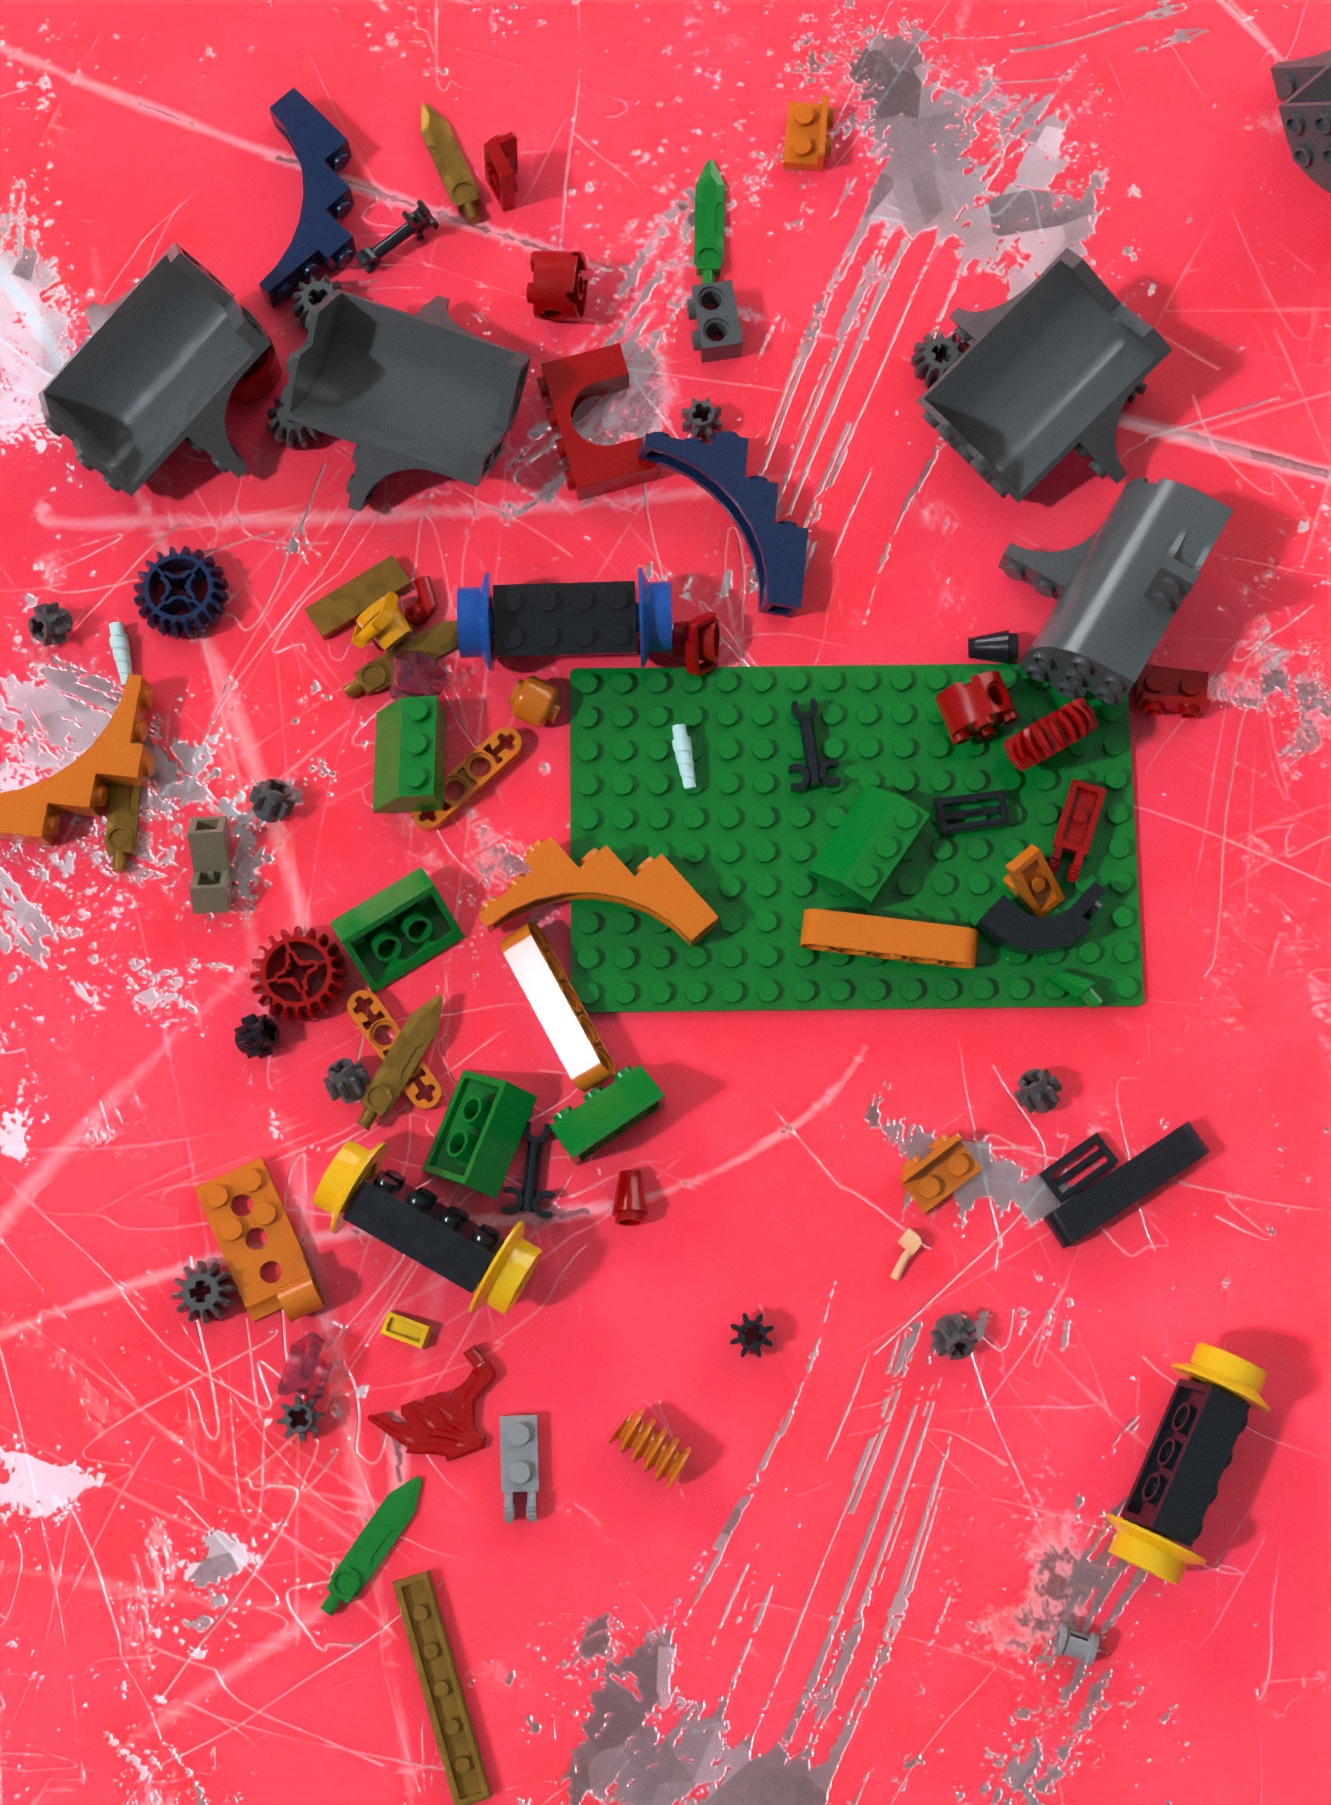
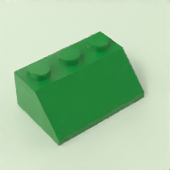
M437 695L402 697L376 713L373 788L374 814L443 810L446 710Z
M867 785L808 872L868 911L927 824L930 814L899 794Z
M419 867L329 922L373 993L465 937L422 867Z
M631 1065L623 1068L613 1076L614 1083L605 1089L601 1085L593 1088L582 1097L585 1102L573 1110L571 1106H567L552 1117L555 1122L550 1125V1129L574 1165H577L665 1105V1095L641 1065L634 1069Z
M463 1070L422 1171L469 1190L497 1198L513 1156L518 1149L519 1141L528 1119L531 1117L537 1096L507 1081Z

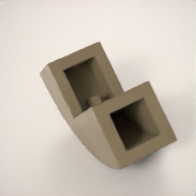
M227 815L191 818L187 837L194 871L189 888L193 914L229 912L232 894V860Z

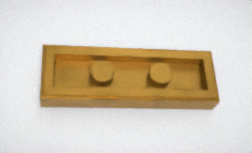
M391 555L304 609L325 640L356 621L362 612L384 597L388 592L391 591L398 595L410 588L412 584L395 557Z

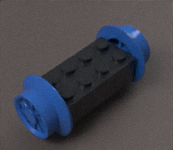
M638 568L639 603H636L635 581L493 585L492 589L491 574L486 572L479 587H458L457 632L460 657L483 658L489 671H494L495 657L521 658L637 654V632H640L641 667H645L651 653L672 652L670 581L649 582L643 569Z

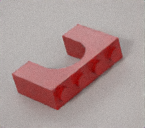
M620 343L542 363V377L537 378L540 395L542 398L548 397L551 407L546 408L548 422L551 429L557 427L560 437L555 439L557 453L560 460L566 458L569 468L564 471L566 484L569 491L575 490L578 501L657 480L656 463L637 458L638 447L643 437L614 445L601 446L583 439L572 424L576 411L587 400L629 388V372Z

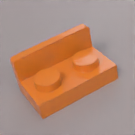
M822 95L821 104L788 101L783 169L823 172L824 159H831L832 138H826L827 128L833 129L835 108L828 107L829 95Z
M958 1132L951 1138L944 1133L929 1145L932 1150L929 1155L922 1160L918 1155H915L900 1167L904 1174L897 1180L923 1214L982 1170L960 1141L962 1137Z

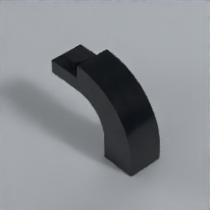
M1094 881L1066 912L1052 918L1031 916L1023 912L1003 894L975 927L993 943L1011 952L1036 956L1056 953L1075 944L1093 927L1083 916L1089 920L1100 909L1103 903L1098 899L1105 890Z

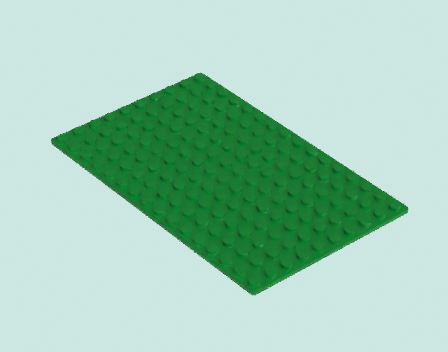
M1021 663L717 667L702 676L688 674L686 667L573 669L570 672V858L580 867L583 865L580 862L581 859L594 848L601 850L607 845L627 869L636 876L638 873L635 870L644 860L650 856L656 859L662 853L719 917L718 925L690 947L671 928L641 911L622 904L599 900H571V984L586 1012L652 1013L1090 1008L1081 995L1075 998L1047 977L1058 969L1094 980L1096 983L1092 987L1103 999L1096 1007L1140 1006L1144 1001L1128 694L1120 706H1115L1114 704L1102 703L1094 696V693L1087 690L1083 698L1089 706L1091 705L1096 714L1095 717L1098 721L1096 730L1026 770H1017L1006 755L1007 752L1003 746L1005 740L1075 700L1061 696L1055 687L1044 681L1038 682L1028 677L1025 671L1019 668ZM988 671H999L1020 718L1009 725L996 727L998 733L993 737L978 741L977 737L974 736L971 740L954 746L935 700L936 696L959 681L963 685L972 682L971 676ZM815 698L818 703V710L813 723L819 764L821 766L828 759L838 760V767L826 770L825 774L831 779L840 778L841 783L836 788H827L822 784L818 786L808 785L804 791L795 793L791 792L790 786L793 783L803 781V777L799 773L788 774V766L796 763L803 764L805 767L806 765L800 724L791 715V705L793 701H797L799 711L808 713L811 710L810 700ZM686 724L687 735L692 739V756L696 777V788L692 790H685L683 787L682 777L680 776L679 766L672 746V740L674 739L673 725ZM1072 779L1107 789L1087 856L1083 858L1076 882L1067 880V872L1075 854L1062 851L1059 868L1055 872L1054 877L1065 899L1042 917L1052 918L1066 912L1094 881L1101 886L1105 892L1098 900L1103 905L1089 920L1083 916L1093 927L1072 946L1047 955H1023L998 946L979 931L975 968L970 969L815 951L800 947L805 909L856 913L961 926L978 930L975 926L979 920L1004 894L1023 912L1032 916L1004 883L1003 878L1008 874L1005 865L1031 844L1041 850L1048 864L1053 850L1051 847ZM867 785L903 796L929 813L930 817L903 860L867 911L808 871ZM1004 790L1010 821L1008 827L938 836V825L935 819L936 812L933 807L934 799ZM997 800L944 807L943 811L947 813L999 806ZM996 814L945 821V823L950 825L1001 818V816Z

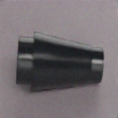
M1009 630L969 637L968 657L1009 664V661H1018V633H1009Z

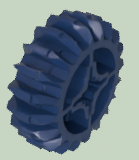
M184 545L181 553L178 554L176 549L170 546L169 555L166 557L157 551L156 557L158 561L153 563L150 560H146L145 565L149 571H138L137 576L142 582L134 584V590L139 594L134 597L137 607H141L138 611L142 619H148L147 625L151 629L158 627V631L162 636H166L171 631L174 639L179 640L182 631H185L187 637L193 639L194 629L197 628L201 633L206 634L207 629L204 624L209 622L212 625H217L218 621L214 614H225V608L221 603L229 601L227 592L223 591L229 586L227 580L222 578L224 571L221 566H215L216 562L212 556L204 558V553L200 549L191 554L190 548ZM187 570L186 572H184V573L181 574V575H173V574H172V573H175V572H178V571ZM207 579V594L201 603L197 598V593L202 588L201 583ZM163 583L166 590L160 598L162 602L156 607V592L159 585ZM172 586H174L178 591L180 589H183V591L185 592L186 589L190 599L185 595L180 596L179 593L178 595H176V592ZM182 610L192 611L187 614L176 615L178 612Z

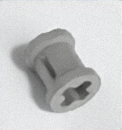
M1060 1622L1053 1640L1052 1655L1058 1658L1061 1655L1081 1660L1084 1665L1091 1667L1096 1657L1099 1635L1094 1632L1086 1634L1069 1629L1066 1623Z

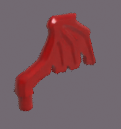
M473 1345L463 1354L474 1369H472L465 1382L454 1388L453 1396L455 1400L448 1398L444 1392H438L436 1395L425 1396V1405L415 1400L401 1405V1415L410 1423L409 1425L394 1421L386 1412L375 1416L369 1414L367 1419L396 1441L406 1446V1453L445 1456L448 1462L485 1447L486 1435L480 1433L475 1424V1403L484 1390L497 1377L496 1371L490 1360L485 1359L478 1348Z

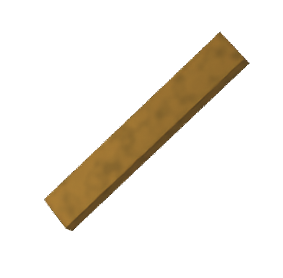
M430 1570L392 1582L453 1804L471 1805L492 1798L491 1787Z

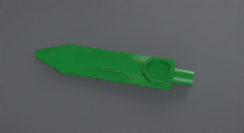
M711 159L706 162L696 183L694 264L697 267L696 275H702V284L714 283L715 276H720L724 256L725 184L715 162Z
M420 1477L412 1478L386 1496L333 1572L331 1581L326 1587L331 1593L320 1607L327 1614L333 1616L343 1601L349 1604L354 1596L359 1595L415 1514L422 1484Z

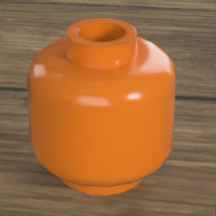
M530 676L525 681L519 679L508 701V704L512 705L511 713L514 717L537 728L542 727L547 720L554 722L562 707V703L557 701L559 696L558 688L535 676Z

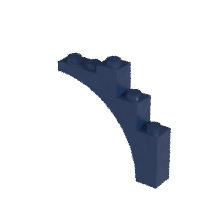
M294 87L269 108L274 126L288 141L300 163L303 177L301 215L291 244L274 269L259 283L264 299L273 308L280 302L290 299L299 282L303 283L305 280H310L311 275L315 277L322 265L331 273H334L339 267L347 266L354 258V254L357 253L353 236L336 221L347 216L354 205L350 187L335 173V171L342 170L352 157L348 139Z
M721 431L719 433L715 432L708 444H705L698 438L682 440L671 438L669 434L664 432L646 433L639 444L637 458L663 465L695 482L710 493L727 511L743 535L753 559L758 582V612L792 618L802 606L808 528L798 527V524L791 521L775 523L778 483L768 482V479L762 476L745 477L749 438L739 437L737 433L732 431Z

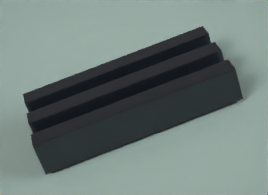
M1004 790L933 800V807L936 812L935 819L938 825V836L1003 828L1010 825ZM998 800L999 806L947 813L943 811L944 807ZM996 814L1001 816V818L946 825L945 821Z
M1096 1132L1037 1176L1041 1181L1043 1180L1048 1191L1054 1195L1056 1202L1061 1204L1119 1161ZM1095 1143L1099 1149L1055 1181L1049 1176ZM1102 1155L1106 1157L1107 1161L1065 1192L1062 1193L1058 1187Z

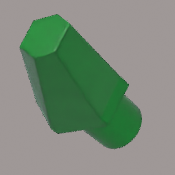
M1060 969L1047 976L1075 998L1081 995L1091 1009L1103 1001L1092 987L1096 983L1094 980Z

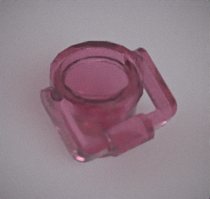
M400 650L394 653L389 696L397 701L402 697L439 696L446 686L447 674L438 666V663L433 658L420 650L416 652Z
M310 1332L291 1345L276 1390L279 1395L288 1396L292 1393L317 1399L322 1398L333 1363L319 1357L324 1339L315 1332Z

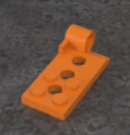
M262 1157L194 1188L242 1301L253 1322L281 1309L284 1310L289 1321L293 1322L326 1306L320 1286ZM241 1196H249L253 1202V1208L246 1216H238L234 1212V1202ZM255 1229H263L267 1234V1243L263 1248L254 1250L248 1244V1236ZM270 1262H277L282 1269L280 1279L274 1283H267L262 1276L263 1268Z

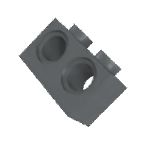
M732 280L693 285L691 299H686L688 320H695L696 330L691 331L692 346L694 351H700L701 362L742 357L743 341ZM708 303L716 304L718 308L714 310H708L703 306ZM713 334H719L724 339L712 341L708 337Z

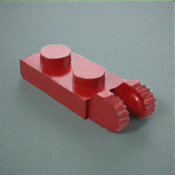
M1071 780L1051 845L1053 850L1048 865L1053 875L1059 868L1062 851L1075 855L1067 872V880L1076 882L1083 858L1088 854L1107 789L1080 780Z

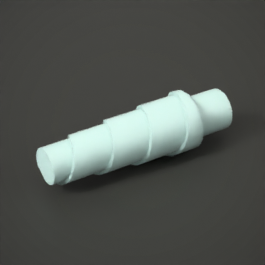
M112 622L109 624L111 634L109 643L114 661L116 662L121 685L125 687L128 674H133L130 657L131 651L128 642L129 636L124 632L123 622Z
M686 724L673 725L674 739L672 740L673 751H675L680 776L682 777L683 787L685 790H692L696 788L692 739L687 735Z

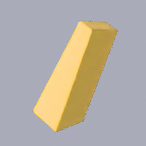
M388 1311L380 1333L425 1350L433 1328Z

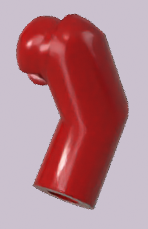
M422 576L414 580L419 599L415 604L411 605V608L407 607L404 613L406 620L414 626L426 624L438 607L430 576Z

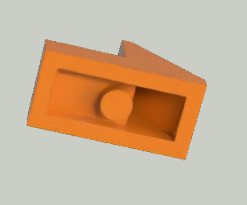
M1033 844L1005 865L1008 874L1003 878L1004 883L1032 916L1042 918L1065 899L1041 850Z

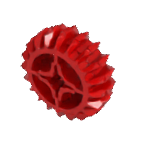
M1077 698L1007 738L1003 744L1007 752L1006 755L1017 770H1026L1096 730L1098 726L1096 714L1084 698Z
M295 926L293 936L290 937L286 929H281L280 935L282 940L277 941L274 936L270 935L267 939L272 947L269 950L264 946L258 947V951L264 956L263 960L258 958L252 959L251 963L259 968L260 971L250 973V979L261 981L252 987V992L254 994H263L258 1000L262 1007L271 1004L268 1010L270 1015L275 1016L282 1010L281 1019L285 1022L291 1019L293 1012L297 1023H303L305 1012H308L311 1020L315 1021L318 1019L317 1008L320 1007L325 1014H328L330 1008L325 1003L329 999L336 1004L340 1002V998L333 992L334 990H346V985L338 981L337 978L347 977L348 971L344 968L336 967L344 964L346 959L343 955H335L339 950V946L335 942L327 945L329 936L325 933L316 939V930L310 927L305 937H303L302 928ZM308 948L315 950L324 957V960L318 962L315 959L303 961L297 954L296 949ZM285 954V967L280 972L275 973V977L271 979L275 963ZM294 961L304 972H307L306 975L302 974L305 977L301 980L303 987L294 977H291V975H295L293 972L296 969ZM327 971L324 985L312 997V983L318 977L323 976L322 972ZM280 987L283 990L295 988L302 1001H286L278 997L274 989Z

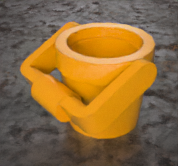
M388 592L384 597L369 606L356 619L357 624L351 638V643L359 649H363L374 639L387 652L403 642L413 632L397 605L398 596L394 592Z

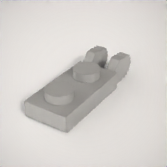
M538 1415L500 1416L501 1492H504L505 1523H514L516 1514L514 1492H528L526 1517H528V1522H537V1491H540Z

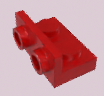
M513 131L505 135H495L487 143L483 144L485 180L503 212L515 207V192L518 191L514 175L518 171L517 137Z
M1145 665L1135 682L1133 708L1143 709V712L1149 715H1161L1164 712L1178 713L1179 717L1185 719H1195L1199 715L1203 716L1210 707V699H1207L1209 672Z

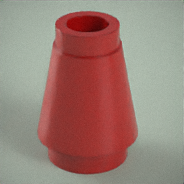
M623 1170L619 1172L612 1215L615 1216V1223L617 1225L638 1226L645 1223V1216L648 1215L640 1171Z

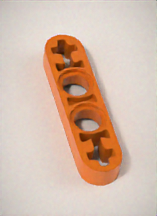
M509 727L498 729L444 777V804L449 809L447 811H444V809L435 811L436 820L433 822L429 819L421 821L423 818L421 811L412 812L417 827L425 832H434L458 813L520 756L523 749L520 734ZM504 738L508 741L513 738L514 749L512 751L506 748L498 754V759L501 762L496 764L495 759L487 750L491 749L493 754H495L501 748L500 739ZM479 759H484L491 765L489 773L482 777L475 776L471 772L472 764ZM455 782L462 784L465 788L462 798L451 800L446 797L445 790L449 784Z
M359 990L349 998L347 1010L383 1061L401 1030L375 994L368 990ZM361 999L365 1002L373 1001L370 1005V1010L376 1018L381 1013L385 1016V1018L375 1021L368 1030L364 1027L371 1023L363 1012L358 1014L355 1012L359 1009L357 1002ZM388 1026L394 1030L395 1038L389 1045H379L375 1040V1033L379 1028ZM421 1059L408 1082L416 1079L422 1071H425L426 1076H422L420 1079L427 1088L435 1087V1090L432 1092L434 1099L429 1103L425 1099L418 1101L417 1097L421 1093L414 1082L409 1088L405 1086L403 1090L418 1109L427 1111L437 1108L441 1103L443 1090Z

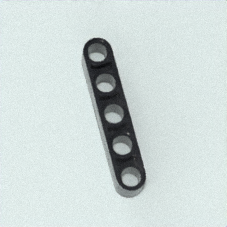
M1188 1121L1043 1217V1220L1062 1248L1065 1249L1205 1156L1210 1150L1190 1121Z

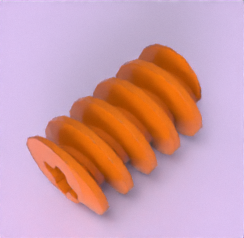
M639 1409L627 1416L608 1443L611 1444L620 1438L621 1443L618 1451L621 1453L632 1447L633 1452L630 1460L634 1463L644 1457L645 1461L642 1470L647 1472L651 1468L657 1467L654 1480L658 1482L665 1476H668L669 1479L666 1485V1489H668L688 1463L692 1448L687 1446L678 1452L677 1448L680 1439L676 1436L666 1442L668 1429L664 1427L656 1433L653 1432L656 1420L651 1418L647 1422L642 1423L645 1411Z

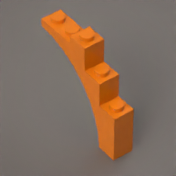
M128 674L122 698L109 724L92 746L73 763L43 781L18 790L0 793L1 841L52 846L53 838L58 835L60 830V816L58 812L100 817L101 806L104 807L108 799L106 783L147 788L148 778L152 777L155 771V758L141 742H145L147 738L148 725L145 719L147 708L150 709L153 705L154 691L142 675Z
M551 836L544 842L542 839H539L526 850L525 854L527 857L524 858V863L529 873L527 875L524 873L517 875L508 884L509 890L500 898L493 896L486 901L480 908L482 913L478 916L480 923L490 934L510 919L539 906L565 900H599L622 904L650 915L671 928L690 947L717 926L719 920L716 913L662 853L656 859L650 856L636 868L635 871L638 874L634 876L607 845L601 850L594 848L589 851L580 861L583 865L578 867Z

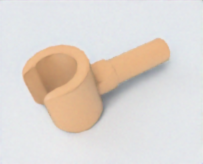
M911 1228L897 1241L905 1249L890 1276L897 1281L908 1260L911 1259L912 1255L921 1246V1237Z

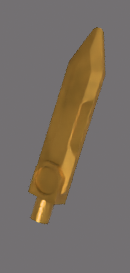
M423 103L421 106V135L451 203L456 206L458 213L465 212L470 224H475L481 220V215L477 209V206L481 205L477 186L448 121L429 104Z
M457 620L438 623L363 665L361 669L354 672L357 679L342 687L347 697L350 699L363 691L367 696L380 692L454 650L458 646Z
M109 784L105 844L107 845V854L113 856L112 871L116 873H125L127 871V856L135 855L141 787Z
M441 995L434 996L408 1018L364 1092V1098L360 1105L365 1107L356 1123L369 1131L378 1115L384 1118L387 1112L393 1108L439 1030L443 997Z

